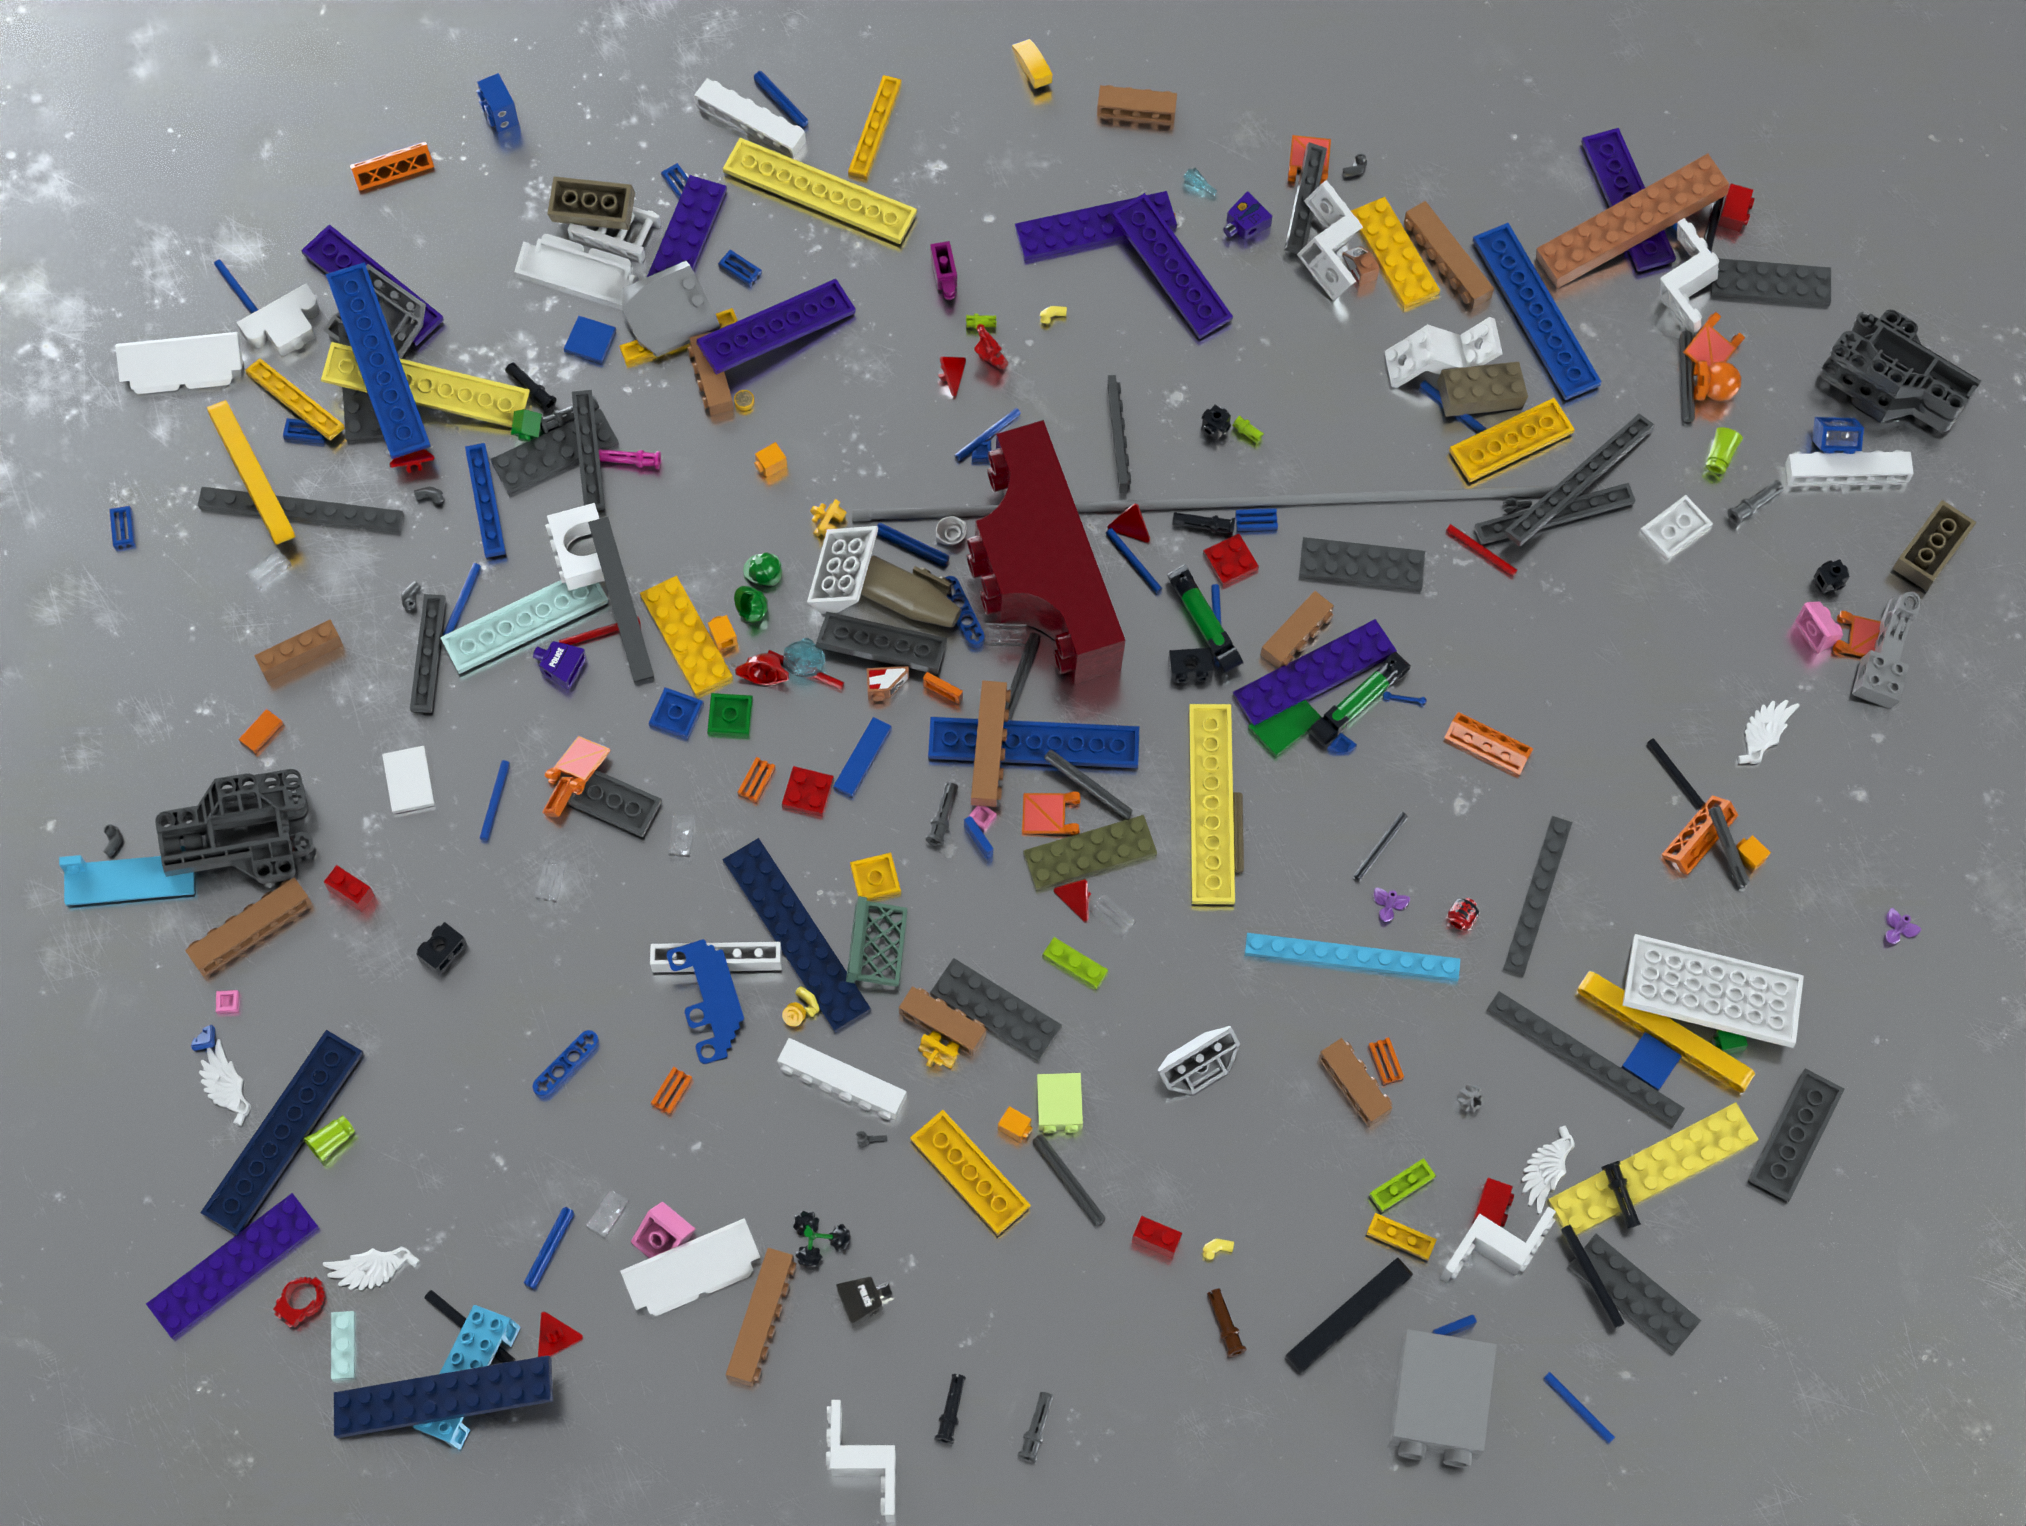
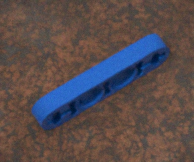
M946 576L945 578L949 583L954 585L955 593L952 595L951 592L947 597L952 602L956 599H961L964 602V605L960 607L962 611L957 621L962 635L969 647L980 648L985 641V635L958 579L954 576ZM968 616L973 619V622L970 625H964L961 619ZM972 629H974L975 636L979 637V641L972 639Z
M591 1030L582 1032L535 1079L532 1087L537 1097H549L597 1049L599 1039L595 1032ZM586 1037L588 1039L593 1037V1044L591 1045L588 1043L585 1045L586 1042L584 1039ZM577 1045H580L581 1048L583 1047L586 1052L583 1053ZM570 1052H578L580 1054L579 1059L575 1062L569 1061L568 1055ZM562 1067L564 1074L561 1077L553 1076L554 1068ZM549 1075V1077L551 1078V1080L554 1081L555 1083L552 1084V1082L550 1081V1082L546 1085L547 1091L541 1090V1091L539 1092L540 1089H539V1086H538V1085H539V1084L545 1085V1084L548 1082L547 1076Z

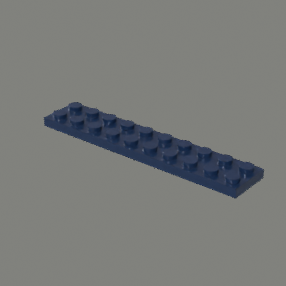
M757 838L722 859L724 865L773 940L781 943L784 957L805 989L815 995L820 1012L833 1032L836 1033L871 1011L870 1006L855 983L846 982L847 971L760 839Z
M328 1030L323 1033L200 1212L203 1216L238 1236L303 1143L304 1138L308 1136L364 1054L363 1051Z
M547 1355L334 1392V1436L336 1438H343L553 1402L552 1359Z

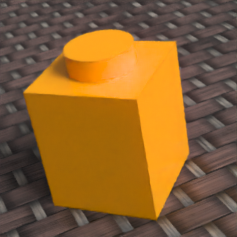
M776 442L755 453L756 462H754V465L759 473L763 472L766 478L787 467L786 456Z
M727 615L714 617L708 622L709 632L719 651L738 644L737 636Z
M1753 835L1748 840L1743 838L1736 845L1743 865L1751 873L1761 866L1771 854Z
M1009 1106L998 1123V1130L1020 1143L1023 1138L1027 1139L1032 1132V1119Z

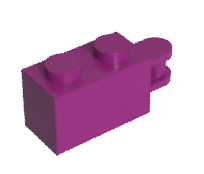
M950 241L930 244V257L937 289L943 291L945 299L952 300L955 298V287H957V272Z

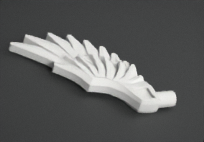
M1785 700L1774 710L1775 701H1772L1767 709L1763 704L1760 712L1756 710L1755 716L1749 718L1750 722L1746 724L1747 729L1744 732L1746 735L1745 741L1747 742V755L1738 756V763H1760L1767 748L1779 743L1780 735L1788 726L1785 722L1800 705L1797 703L1786 708L1789 701Z
M217 1039L215 1054L211 1048H207L210 1064L201 1060L205 1070L199 1071V1074L205 1078L201 1080V1083L207 1087L204 1088V1092L209 1093L208 1098L213 1099L214 1104L224 1108L227 1107L229 1110L237 1113L233 1123L242 1126L245 1117L248 1116L251 1110V1105L245 1100L242 1093L244 1080L237 1074L233 1062L230 1061L228 1063L221 1040Z
M1566 1126L1558 1128L1562 1138L1552 1142L1551 1145H1543L1542 1148H1538V1153L1531 1155L1533 1159L1527 1160L1529 1166L1523 1170L1524 1173L1528 1174L1521 1179L1522 1183L1527 1182L1522 1192L1525 1194L1532 1188L1528 1206H1532L1537 1198L1536 1208L1538 1214L1542 1213L1550 1189L1554 1192L1558 1181L1566 1174L1565 1159L1568 1153L1575 1147L1574 1140Z
M401 1246L390 1252H380L372 1248L362 1254L350 1255L351 1259L323 1262V1266L337 1270L328 1273L327 1276L329 1278H344L338 1282L339 1286L350 1284L348 1287L350 1290L358 1287L362 1291L367 1286L369 1289H373L375 1284L379 1287L383 1281L387 1283L389 1278H393L395 1271H398L406 1262L416 1267L420 1260L408 1249Z

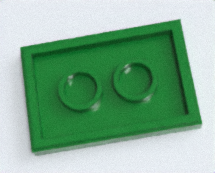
M1304 700L1255 726L1251 723L1248 725V729L1276 758L1304 736L1321 716Z

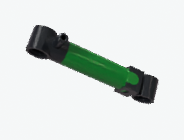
M1184 564L1168 573L1167 576L1172 586L1179 594L1209 647H1211V651L1223 671L1227 673L1244 664L1239 652L1233 645L1227 632L1224 631L1187 566Z
M1397 652L1392 653L1378 670L1337 706L1331 707L1324 714V717L1319 718L1310 727L1308 732L1322 746H1326L1335 736H1338L1340 732L1347 728L1348 723L1390 685L1403 678L1410 670L1411 665Z

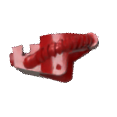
M979 324L977 331L980 341L974 347L975 352L979 354L981 359L998 369H1005L1009 362L1000 352L1002 348L987 332L985 326Z
M299 1277V1279L291 1280L282 1290V1297L276 1299V1305L273 1308L275 1311L274 1315L279 1319L282 1317L286 1320L284 1323L290 1328L291 1326L296 1328L299 1324L298 1322H302L306 1316L309 1317L318 1312L317 1310L323 1305L325 1300V1291L321 1287L323 1282L317 1277L313 1279L311 1277ZM312 1285L316 1288V1300H312L307 1307L294 1309L291 1306V1294L297 1287Z

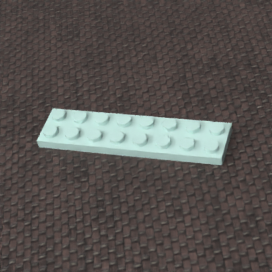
M560 580L440 638L458 674L597 609L609 603L599 583L568 591L567 584H562Z

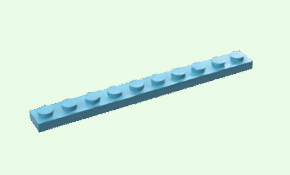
M1247 933L1244 956L1450 981L1459 980L1460 958Z

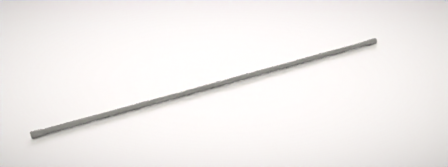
M1555 486L1074 503L1078 512L1126 511L1135 503L1138 504L1140 510L1504 498L1545 496ZM999 505L852 509V521L987 516Z

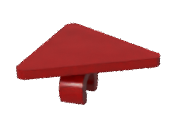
M940 357V368L944 373L938 374V377L942 381H947L951 395L956 396L966 358Z
M422 449L394 458L389 465L391 468L406 465L407 472L411 473L410 467L412 465H417L418 470L421 471V462L432 461L435 458L434 455Z
M1136 503L1107 526L1108 529L1112 528L1117 533L1147 543L1150 541L1141 511Z
M1086 879L1054 888V892L1083 921L1089 919L1088 898L1091 893L1088 892V881Z
M547 1312L541 1313L538 1357L552 1356L583 1339L582 1334Z

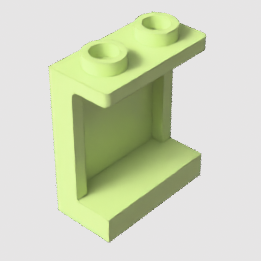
M1081 1073L1037 1074L1039 1131L1051 1134L1056 1133V1130H1065L1067 1133H1075L1081 1130L1083 1127Z

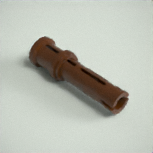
M1221 1289L1211 1290L1212 1293L1208 1292L1207 1296L1210 1299L1222 1331L1220 1337L1225 1341L1228 1349L1227 1355L1228 1357L1238 1356L1247 1350L1246 1346L1242 1345L1239 1337L1240 1331L1237 1327H1234Z

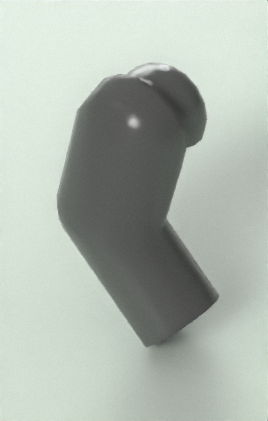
M1357 154L1353 166L1343 168L1345 178L1359 175L1364 171L1367 165L1364 154Z
M429 486L414 490L416 500L432 497L434 503H440L444 500L443 492L437 488Z
M416 581L401 594L402 606L406 610H412L416 606L414 595L421 589V586Z
M108 824L104 828V833L107 834L109 843L103 852L112 857L122 843V837L117 826Z

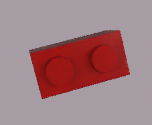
M1730 184L1717 226L1741 232L1743 225L1747 226L1750 214H1747V211L1752 209L1755 198H1752L1753 189Z
M338 865L334 867L323 881L328 891L360 912H363L375 896L370 886Z
M1487 1178L1472 1223L1481 1214L1498 1226L1504 1227L1508 1218V1214H1505L1506 1207H1511L1515 1195L1511 1193L1513 1186Z
M1141 1216L1133 1234L1132 1242L1173 1259L1180 1243L1182 1232Z

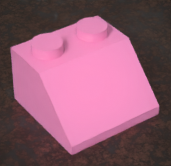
M1820 601L1807 602L1803 605L1795 621L1818 654L1836 644L1837 640H1841L1843 636L1842 628L1838 623L1834 622L1827 607H1824Z
M662 1201L647 1212L631 1243L651 1258L687 1243L695 1228Z

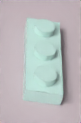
M354 1311L331 1312L332 1381L355 1379Z

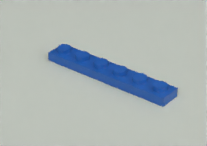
M481 443L465 446L485 557L504 555L506 551L486 445Z

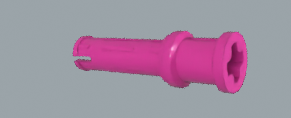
M599 449L600 462L636 464L638 468L647 466L659 469L661 452L649 453L644 452V450L626 452Z

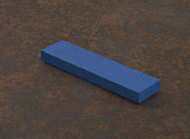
M875 717L871 719L833 786L834 789L853 797L891 731V725Z

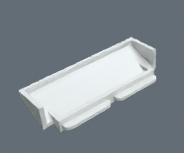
M544 234L541 239L538 238L536 246L523 241L514 271L622 305L623 288L639 280V277L630 275L633 267H631L629 259L595 248L585 253L583 245L549 234Z
M238 332L116 344L115 346L119 381H130L131 390L134 389V392L137 394L175 391L179 389L181 384H185L189 389L229 385L233 378L232 370H240L243 365Z
M744 1218L625 1268L620 1272L635 1309L638 1310L647 1306L650 1315L658 1316L696 1300L700 1293H712L748 1278L752 1271H754L750 1262L760 1258V1255Z

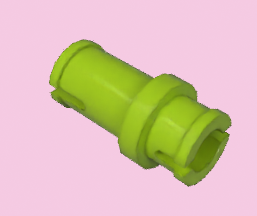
M978 313L966 315V328L974 327V329H977L979 324L989 328H996V315H979Z
M1238 416L1232 425L1238 429V433H1243L1256 444L1264 435L1263 432L1251 425L1248 419L1244 420L1241 416Z

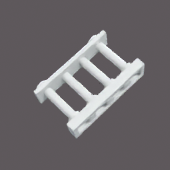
M633 207L631 223L633 220L644 223L634 243L624 241L628 230L619 229L617 236L611 237L605 235L608 228L599 227L598 230L593 231L587 229L585 225H575L573 223H570L568 227L569 239L643 264L646 257L642 244L651 226L660 228V217L653 211H645Z

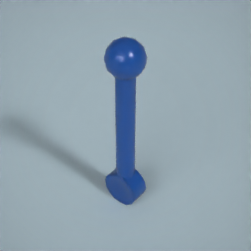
M1389 691L1383 694L1385 700H1406L1419 702L1421 705L1427 702L1425 697L1414 698L1393 695Z

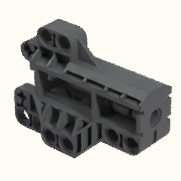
M1891 309L1886 310L1880 319L1872 314L1866 315L1863 314L1864 312H1860L1851 327V331H1845L1831 349L1830 356L1820 371L1822 379L1852 396L1851 401L1855 407L1880 422L1912 414L1938 431L1946 432L1950 430L1982 380L1977 379L1965 370L1952 364L1949 360L1947 361L1930 349L1922 346L1916 334L1918 332V325L1899 312ZM1847 340H1850L1851 342L1848 346L1844 345ZM1825 369H1832L1835 374H1828ZM1843 379L1850 380L1852 385L1845 384Z
M286 769L256 775L245 773L215 778L197 806L160 812L155 818L162 866L166 877L226 866H234L262 884L285 881L294 877L296 873L294 858L306 856V854H309L314 849L313 840L309 834H291L289 820L303 817L307 812L305 790L300 772L295 769ZM290 774H295V775H297L298 778H293V777H292V778H286V777H287L288 775H290ZM267 778L275 779L274 781L265 782ZM248 781H251V782L254 783V784H251V785H245V786H243L244 783H245V782H248ZM225 785H230V786L233 787V788L222 789V787L225 786ZM298 797V804H295L294 798ZM277 821L279 837L217 847L215 831ZM203 835H205V838H206V843H207V847H206V848H203V841H202V836H203ZM180 839H184L186 851L182 852ZM292 840H294L295 849H296L295 852H293L292 842H291ZM301 841L306 842L305 849L301 847ZM288 864L291 866V869L283 873L280 871V867ZM262 868L270 870L266 876H260L258 872Z

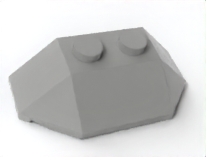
M1231 1026L1205 1032L1167 1055L1157 1071L1166 1089L1193 1095L1229 1073L1241 1044Z

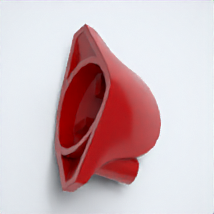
M770 653L749 657L746 663L735 669L737 676L760 685H773L789 680V673L782 668L780 659Z

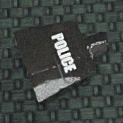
M872 1277L836 1284L838 1294L852 1328L883 1310L881 1299L892 1295L888 1282L875 1287Z

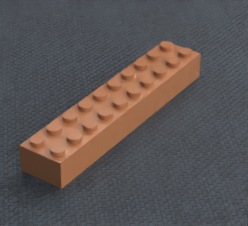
M1707 153L1536 248V259L1555 288L1558 289L1672 226L1683 218L1728 194L1729 182Z

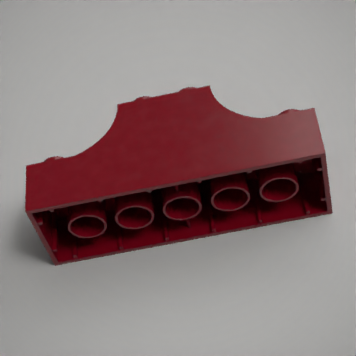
M1044 420L996 434V450L988 452L991 468L987 469V474L992 490L994 492L1003 490L1005 496L993 512L975 521V537L967 539L970 554L966 555L972 577H980L983 588L980 591V599L986 615L996 613L1000 626L1023 624L1035 627L1048 634L1056 642L1057 650H1054L1053 654L1059 673L1070 672L1074 685L1121 671L1126 640Z

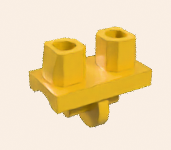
M837 499L829 505L826 512L824 511L826 508L824 503H821L819 507L812 506L810 510L811 514L814 515L812 521L817 523L821 519L813 533L815 536L819 537L821 534L826 536L827 529H838L829 523L831 518L839 523L844 519L847 512L839 506L840 501Z
M932 1031L928 1036L924 1034L918 1051L922 1052V1056L928 1059L926 1065L931 1068L935 1063L952 1069L957 1058L959 1045L953 1041H949L947 1046L941 1044L942 1036L935 1031Z

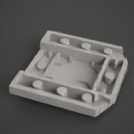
M687 261L623 288V314L639 345L653 352V355L656 357L690 343L689 337L720 329L716 314Z
M367 264V271L396 351L401 359L423 327L426 304ZM339 312L333 314L323 329L324 332L339 341L338 323H342Z

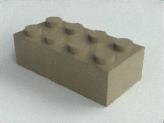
M553 176L547 214L552 222L573 223L576 225L630 230L635 191L631 184Z
M1519 361L1445 369L1441 371L1437 380L1446 417L1521 409L1528 398Z
M1941 500L1900 555L1892 569L1928 591L1977 522Z

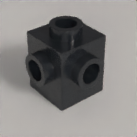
M1215 404L1211 409H1207L1201 417L1203 419L1201 430L1217 441L1231 427V415L1229 412Z
M1840 559L1834 562L1832 560L1825 562L1817 569L1814 575L1823 594L1831 590H1841L1846 586V582L1850 577L1847 566L1843 565Z

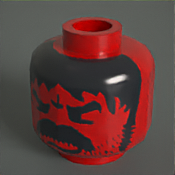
M1470 898L1457 899L1448 911L1449 923L1458 930L1471 928L1479 916V910L1476 907L1477 903Z

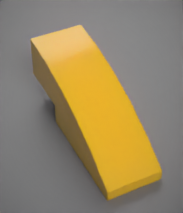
M1030 39L1012 45L1015 55L1034 89L1052 83L1053 74L1044 57Z

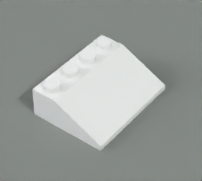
M877 526L827 529L807 603L820 614H826V612L838 613L859 602L879 529Z

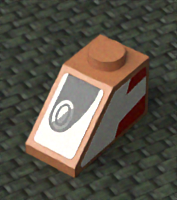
M1359 246L1342 253L1359 286L1377 280L1379 266L1369 250Z
M909 667L867 668L868 699L883 701L890 698L909 679Z

